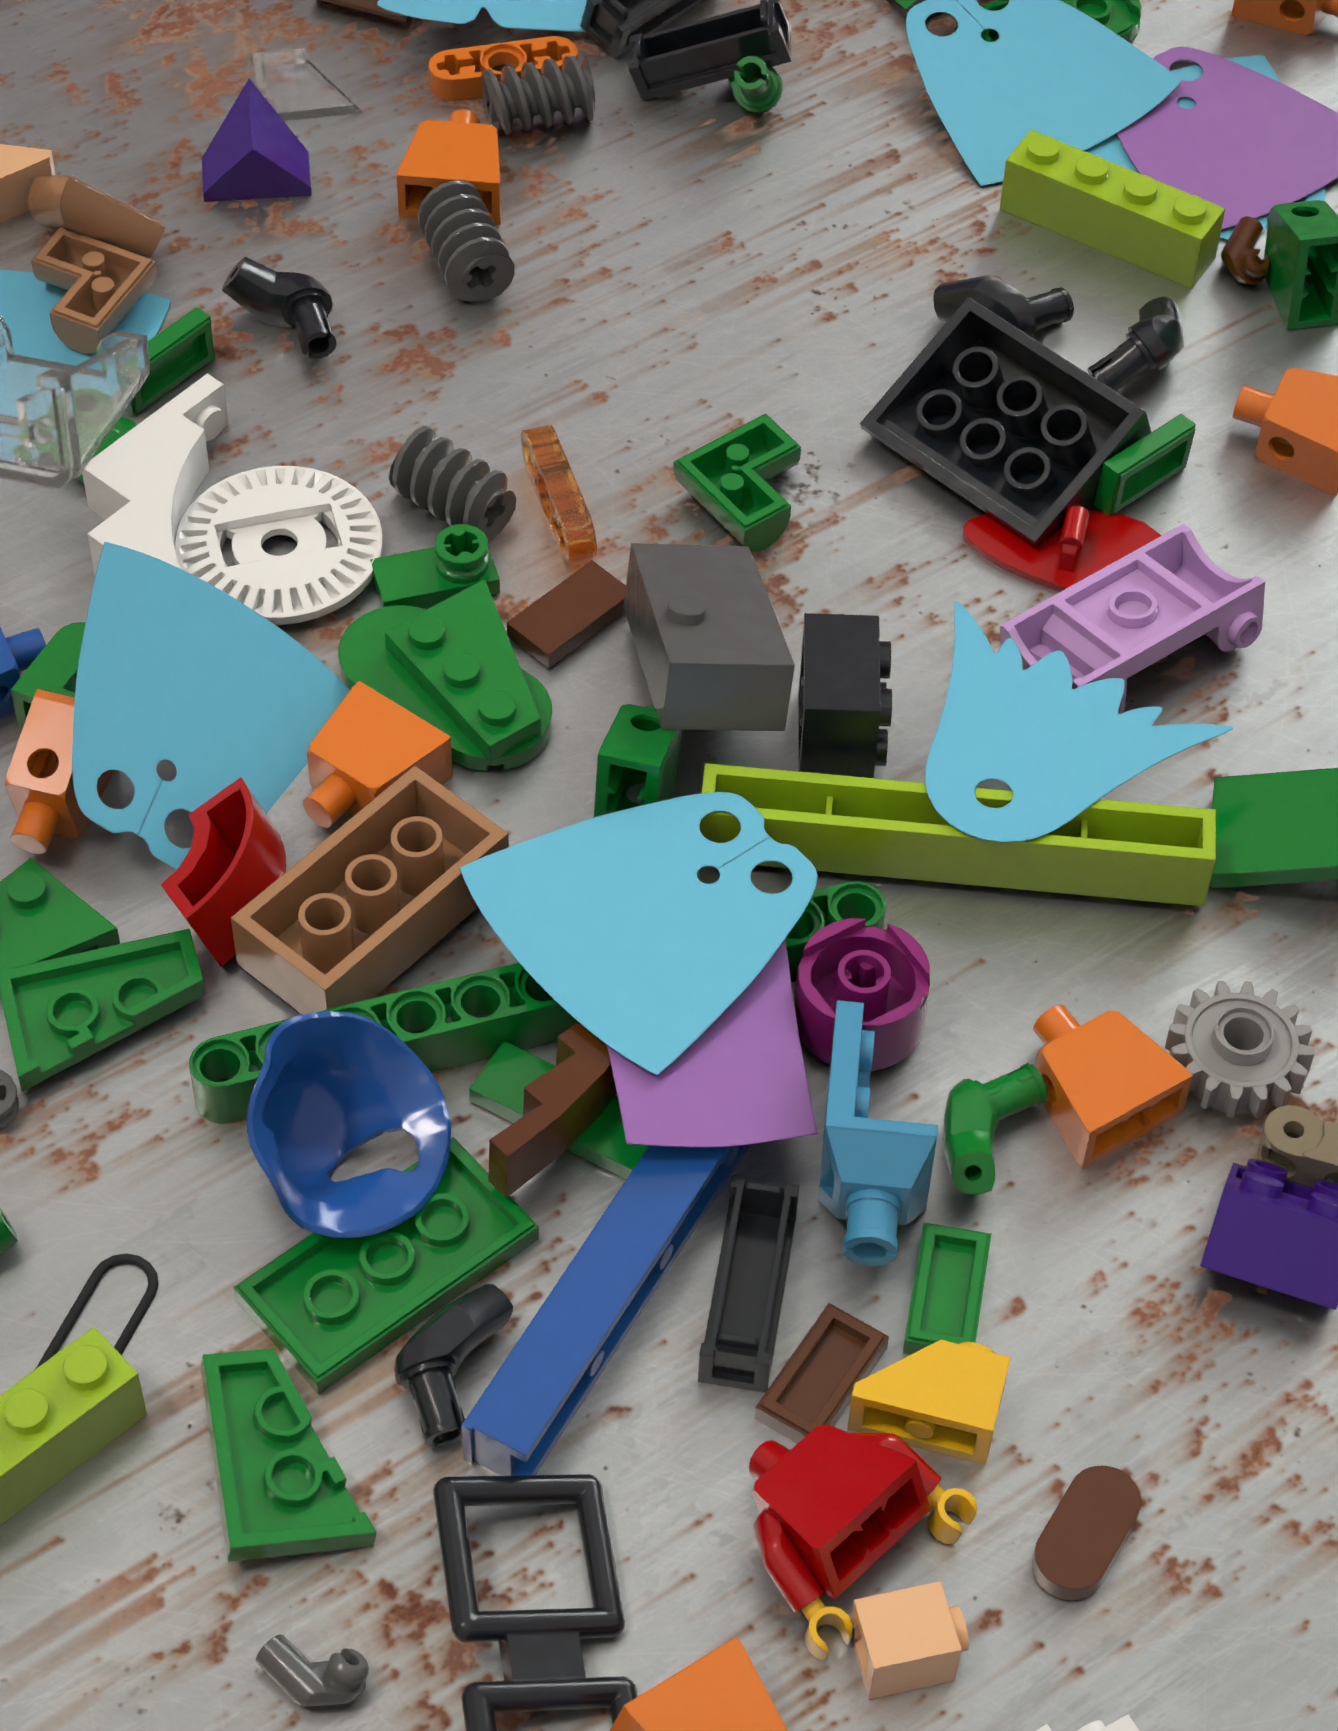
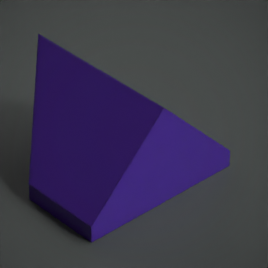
M248 79L202 156L204 202L312 196L308 150L254 83Z

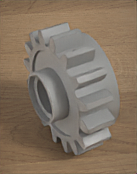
M1218 981L1213 997H1210L1206 992L1198 988L1193 991L1190 1006L1179 1003L1175 1011L1173 1024L1169 1026L1165 1049L1169 1050L1170 1055L1193 1075L1189 1092L1201 1102L1200 1107L1204 1109L1213 1108L1226 1113L1227 1117L1234 1118L1236 1114H1252L1255 1118L1262 1117L1263 1111L1271 1106L1277 1108L1286 1106L1291 1092L1296 1094L1302 1092L1313 1061L1315 1049L1308 1046L1312 1034L1311 1026L1295 1025L1299 1013V1008L1296 1005L1280 1009L1275 1005L1278 991L1271 989L1263 998L1255 996L1252 982L1249 981L1244 982L1240 993H1231L1229 986L1224 981Z

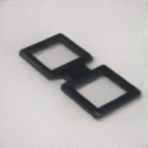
M591 1474L462 1476L439 1479L434 1485L433 1497L452 1633L456 1639L465 1643L499 1641L504 1681L473 1682L464 1688L461 1701L465 1730L497 1731L494 1713L594 1708H610L613 1726L623 1705L638 1697L637 1687L630 1678L624 1676L586 1678L580 1639L616 1637L621 1634L625 1627L620 1587L600 1480ZM576 1504L593 1608L480 1611L465 1506Z

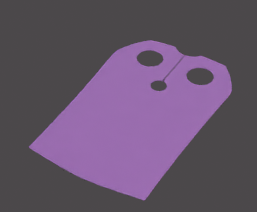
M786 940L782 942L762 971L740 996L691 1046L660 1074L655 1075L607 1045L626 1144L693 1148L732 1147L818 1134L798 1033Z

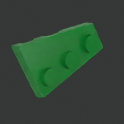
M485 579L385 631L386 649L490 762L541 734L540 715Z
M28 859L0 881V970L76 954L93 946L99 949L120 943L116 926L33 859Z
M190 928L0 970V996L21 1091L23 1092L206 995Z
M274 1348L204 1354L201 1363V1376L228 1562L374 1546L377 1534L366 1512L360 1513L345 1486L347 1478L335 1457L329 1458L311 1425L312 1416Z

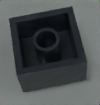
M804 614L798 689V772L874 778L875 766H886L888 732L887 729H879V726H891L892 689H887V683L880 682V678H890L891 641H880L879 616Z

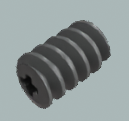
M565 56L561 70L554 59H545L542 63L541 75L533 63L527 62L522 66L520 78L512 66H504L501 70L500 82H498L495 74L490 69L483 70L481 73V89L487 122L493 125V122H499L506 136L511 135L513 119L519 118L526 132L532 131L534 115H540L547 129L552 128L556 111L561 112L567 125L573 124L575 108L579 107L587 121H593L595 89L586 56H583L582 67L575 56Z
M453 180L443 183L430 191L421 202L417 213L418 225L425 235V240L431 248L432 255L438 263V268L444 276L446 285L451 293L459 299L469 302L487 301L501 295L510 286L515 275L514 263L475 185L467 181Z
M423 426L417 429L398 451L391 465L389 482L400 496L411 499L417 507L430 511L436 519L445 521L450 526L468 524L479 528L485 533L488 542L504 529L516 509V496L514 492L506 491L508 479L505 473L499 470L490 472V467L484 460L476 459L472 461L473 457L470 451L464 448L455 450L452 440L446 437L438 438L436 431L431 427Z

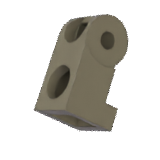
M1286 1105L1278 1107L1269 1113L1264 1122L1257 1160L1266 1161L1284 1168L1288 1171L1287 1180L1313 1187L1315 1180H1324L1338 1184V1123L1327 1120L1321 1121L1312 1111L1301 1106Z

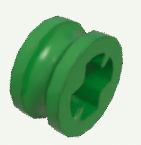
M455 524L446 527L436 537V569L443 578L454 583H470L485 575L489 568L488 539L483 531L472 525Z

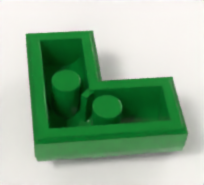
M765 413L674 461L673 472L676 480L743 546H749L751 552H759L768 548L779 539L787 528L791 516V505L766 481L799 464L801 446Z

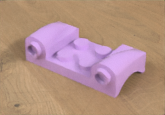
M1182 524L1000 625V646H1002L1007 638L1014 640L1021 654L1023 670L1028 669L1051 652L1061 650L1067 657L1073 680L1072 689L1108 678L1124 679L1125 689L1118 710V714H1122L1125 709L1127 695V678L1205 634L1224 652L1250 646L1258 638L1262 630L1265 581L1258 576L1241 579L1221 570L1204 552L1192 529Z

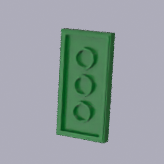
M452 1137L447 1166L439 1186L418 1213L393 1228L370 1236L334 1238L313 1232L234 1286L235 1300L319 1395L539 1239V1226L510 1196L506 1198L488 1181L489 1173ZM418 1161L403 1172H411L417 1166Z

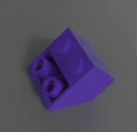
M1249 1159L1246 1166L1233 1162L1200 1267L1336 1310L1338 1306V1184L1324 1180H1315L1313 1187L1287 1180V1170L1266 1161Z

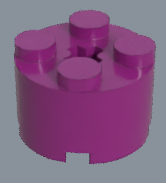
M844 919L829 924L816 932L809 939L803 950V956L797 971L794 1003L798 1033L801 1041L811 1053L820 1060L830 1064L837 1000L864 1003L862 1030L875 1031L871 1071L880 1070L903 1060L919 1045L922 1039L930 987V963L921 945L903 929L887 923V930L878 927L865 926L866 919Z

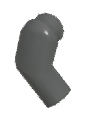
M282 1634L276 1635L266 1642L255 1659L256 1663L301 1706L349 1704L365 1690V1679L369 1672L367 1660L356 1650L344 1648L341 1653L332 1654L329 1661L310 1662Z

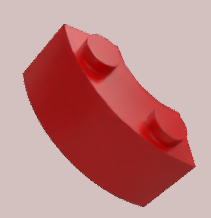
M242 777L189 814L194 827L191 849L180 867L161 884L162 888L220 967L236 955L231 917L286 872V853L281 836Z

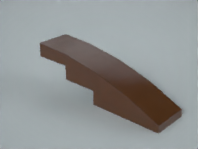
M579 1022L557 1036L556 1066L524 1087L523 1117L489 1140L488 1181L506 1198L556 1160L602 1114L617 1094L607 1045Z

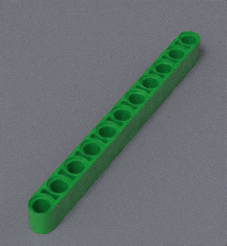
M855 881L814 890L813 896L802 916L785 938L791 983L797 980L798 966L807 942L825 926L840 920L857 918L866 919L865 926L883 929L886 904L883 895L877 888L868 883ZM520 963L323 1010L349 1012L379 1023L402 1040L421 1059L431 1073L490 1059L503 1041L522 1050L557 1042V1036L578 1023L531 977ZM486 1015L487 1017H475V1016ZM286 1020L212 1037L201 1042L193 1050L189 1058V1069L195 1105L201 1116L208 1121L218 1124L234 1123L247 1119L249 1100L264 1064L267 1041L272 1032ZM413 1031H424L422 1033H411ZM219 1079H229L225 1082H215Z

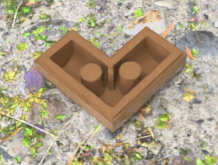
M72 175L35 177L29 190L27 199L29 212L41 226L56 230L60 227L74 230L82 235L146 258H150L156 250L166 228L163 226V222Z
M60 227L31 260L35 278L67 290L66 294L49 312L50 321L58 338L69 348L83 354H91L97 351L154 283L158 272L155 260Z

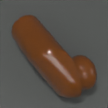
M1249 216L1242 217L1238 221L1221 252V259L1237 282L1252 286L1264 280L1265 275L1270 270L1271 263L1268 255L1262 260L1258 257L1261 250L1254 247L1263 233V226L1257 219Z

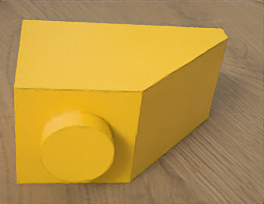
M939 1340L856 1382L851 1396L847 1430L858 1433H893L902 1438L909 1446L986 1465L1011 1357L994 1353L990 1348L979 1343L963 1342L957 1344Z

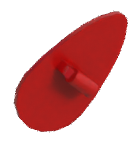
M1081 506L1068 508L1063 528L1037 547L989 514L971 518L963 527V539L979 555L1001 569L1058 592L1067 589L1161 536L1146 523L1122 514H1110L1108 516L1104 512L1087 510Z

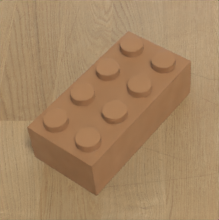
M413 766L231 917L237 964L301 1014L319 1012L372 999L478 908L459 867L508 848V832L421 769Z

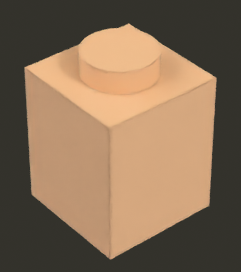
M941 1581L859 1598L853 1602L851 1640L869 1700L955 1681L961 1652L968 1651L969 1639L962 1611L959 1606L948 1607Z

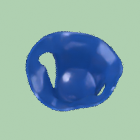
M323 1011L289 1018L281 1023L270 1035L265 1047L264 1064L249 1100L247 1134L255 1158L272 1184L284 1212L294 1223L303 1229L334 1238H358L381 1233L399 1225L418 1213L429 1201L439 1186L447 1166L451 1143V1119L438 1082L421 1059L395 1034L364 1016L349 1012ZM405 1131L415 1138L419 1161L411 1172L386 1168L338 1182L329 1179L332 1172L350 1153L366 1142L382 1135L384 1132Z

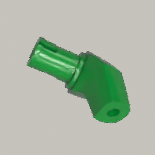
M756 56L744 57L736 65L739 67L740 72L734 70V77L728 78L734 97L742 107L750 112H767L774 108L781 99L783 92L781 77L773 67L767 68L762 59Z
M1026 1063L1021 1065L1020 1068L984 1084L977 1080L973 1081L970 1078L963 1079L950 1090L943 1123L944 1153L952 1181L961 1193L973 1195L992 1191L995 1183L993 1140L998 1121L1036 1104L1040 1105L1046 1102L1047 1089L1039 1070L1033 1064Z

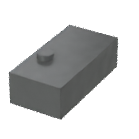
M631 543L623 608L661 729L785 731L795 664L749 546Z

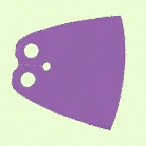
M1171 48L1156 55L1153 59L1169 71L1171 65L1176 61H1193L1202 68V76L1193 81L1182 80L1155 108L1116 133L1128 157L1140 174L1147 175L1154 180L1226 208L1221 230L1236 226L1242 217L1249 216L1256 219L1270 213V209L1276 204L1293 203L1338 178L1337 112L1281 82L1223 57L1195 48ZM1182 97H1189L1195 101V106L1189 109L1182 108L1177 104V100Z

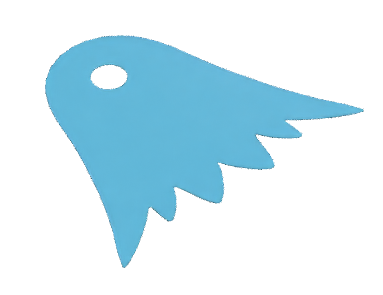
M955 601V640L952 672L940 723L927 758L925 786L935 810L950 825L961 832L982 840L1021 842L1039 838L1055 831L1070 822L1100 798L1153 765L1194 745L1231 731L1233 727L1215 724L1152 726L1163 711V708L1160 706L1143 707L1118 714L1125 689L1124 679L1108 678L1072 689L1073 680L1067 657L1061 650L1051 652L1028 669L1023 670L1021 654L1014 640L1007 638L997 653H994L988 639L975 619L962 604ZM985 780H999L1011 788L1013 798L1006 806L1000 808L987 807L976 799V786Z

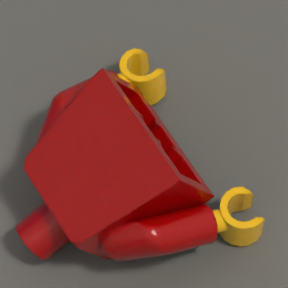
M828 1424L817 1426L791 1450L776 1441H765L754 1451L749 1463V1473L753 1479L757 1480L755 1481L752 1493L760 1514L753 1526L763 1565L792 1611L797 1612L801 1609L806 1616L809 1625L805 1634V1644L809 1652L820 1660H827L830 1652L826 1643L818 1636L816 1629L819 1626H834L840 1632L841 1638L847 1645L852 1637V1622L849 1615L840 1608L834 1606L825 1607L820 1599L824 1592L834 1600L838 1598L930 1510L931 1512L928 1517L929 1530L936 1540L944 1544L956 1543L962 1534L959 1524L952 1520L946 1514V1511L957 1514L968 1525L972 1523L977 1514L976 1500L970 1492L960 1488H952L945 1491L939 1485L942 1479L941 1476L902 1438L893 1433H848Z

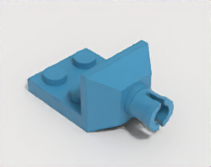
M837 1000L818 1200L837 1219L847 1220L843 1255L848 1260L860 1265L882 1266L893 1262L897 1257L898 1240L896 1236L898 1225H907L926 1211L938 1125L868 1118L870 1100L869 1081L873 1061L875 1031L862 1030L864 1003Z

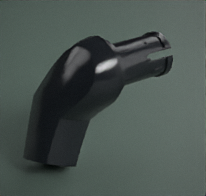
M247 257L242 258L236 264L223 285L222 291L262 323L276 327L296 328L302 353L304 355L308 353L309 358L321 359L327 357L335 350L337 342L328 320L333 302L328 290L318 280L301 273L276 272Z
M989 275L941 283L934 291L933 296L934 309L941 322H947L963 302L970 297L1032 338L1036 330L1056 323L1070 321L1074 313L1072 298L1063 287L1054 288L1049 292L1026 298L1013 286Z
M1163 296L1147 302L1139 310V322L1128 328L1127 340L1106 357L1088 367V373L1111 389L1118 391L1124 384L1147 368L1151 371L1155 369L1158 372L1163 369L1184 347L1181 316L1178 305L1172 299Z
M485 1284L440 1309L407 1341L396 1357L394 1367L395 1380L399 1385H402L411 1392L419 1417L423 1442L426 1446L434 1444V1447H439L462 1439L461 1425L465 1421V1417L460 1407L453 1377L469 1353L502 1329L509 1321L513 1312V1305L509 1298L494 1284Z

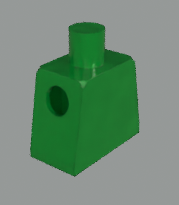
M1321 200L1274 205L1267 217L1268 229L1264 258L1268 255L1271 266L1269 272L1265 275V279L1286 329L1293 330L1338 325V215L1326 201ZM1305 279L1309 284L1307 287L1304 285Z
M626 704L620 707L598 752L594 818L672 799L678 780L682 730L661 729L654 704L647 707ZM642 784L637 799L642 800L641 804L630 801L626 796L627 789L632 785Z

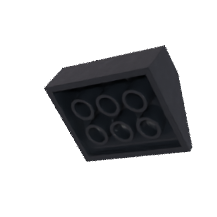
M970 297L963 302L860 422L861 428L1036 547L1063 528L1068 508L1081 506L1088 509L1094 504L1102 466L1105 461L1152 432L1146 410Z

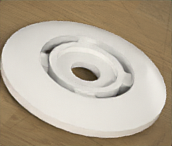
M299 466L256 468L235 474L216 483L198 496L188 507L180 521L175 540V551L182 570L220 589L262 615L274 625L300 623L316 619L334 612L349 603L371 582L374 577L372 563L374 558L382 557L383 550L381 523L369 500L357 488L341 478L327 472ZM319 522L325 524L332 531L337 539L338 547L327 548L326 534ZM275 535H286L292 537L297 542L296 548L291 553L283 556H273L266 553L262 549V544L265 540ZM227 538L232 540V553L235 564L230 567L226 565L222 556V548Z

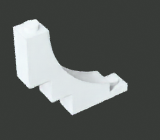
M208 373L81 466L88 508L105 519V521L87 534L95 575L104 542L145 553L181 569L175 551L176 532L196 490L210 471L206 442L216 438L228 426L224 384Z

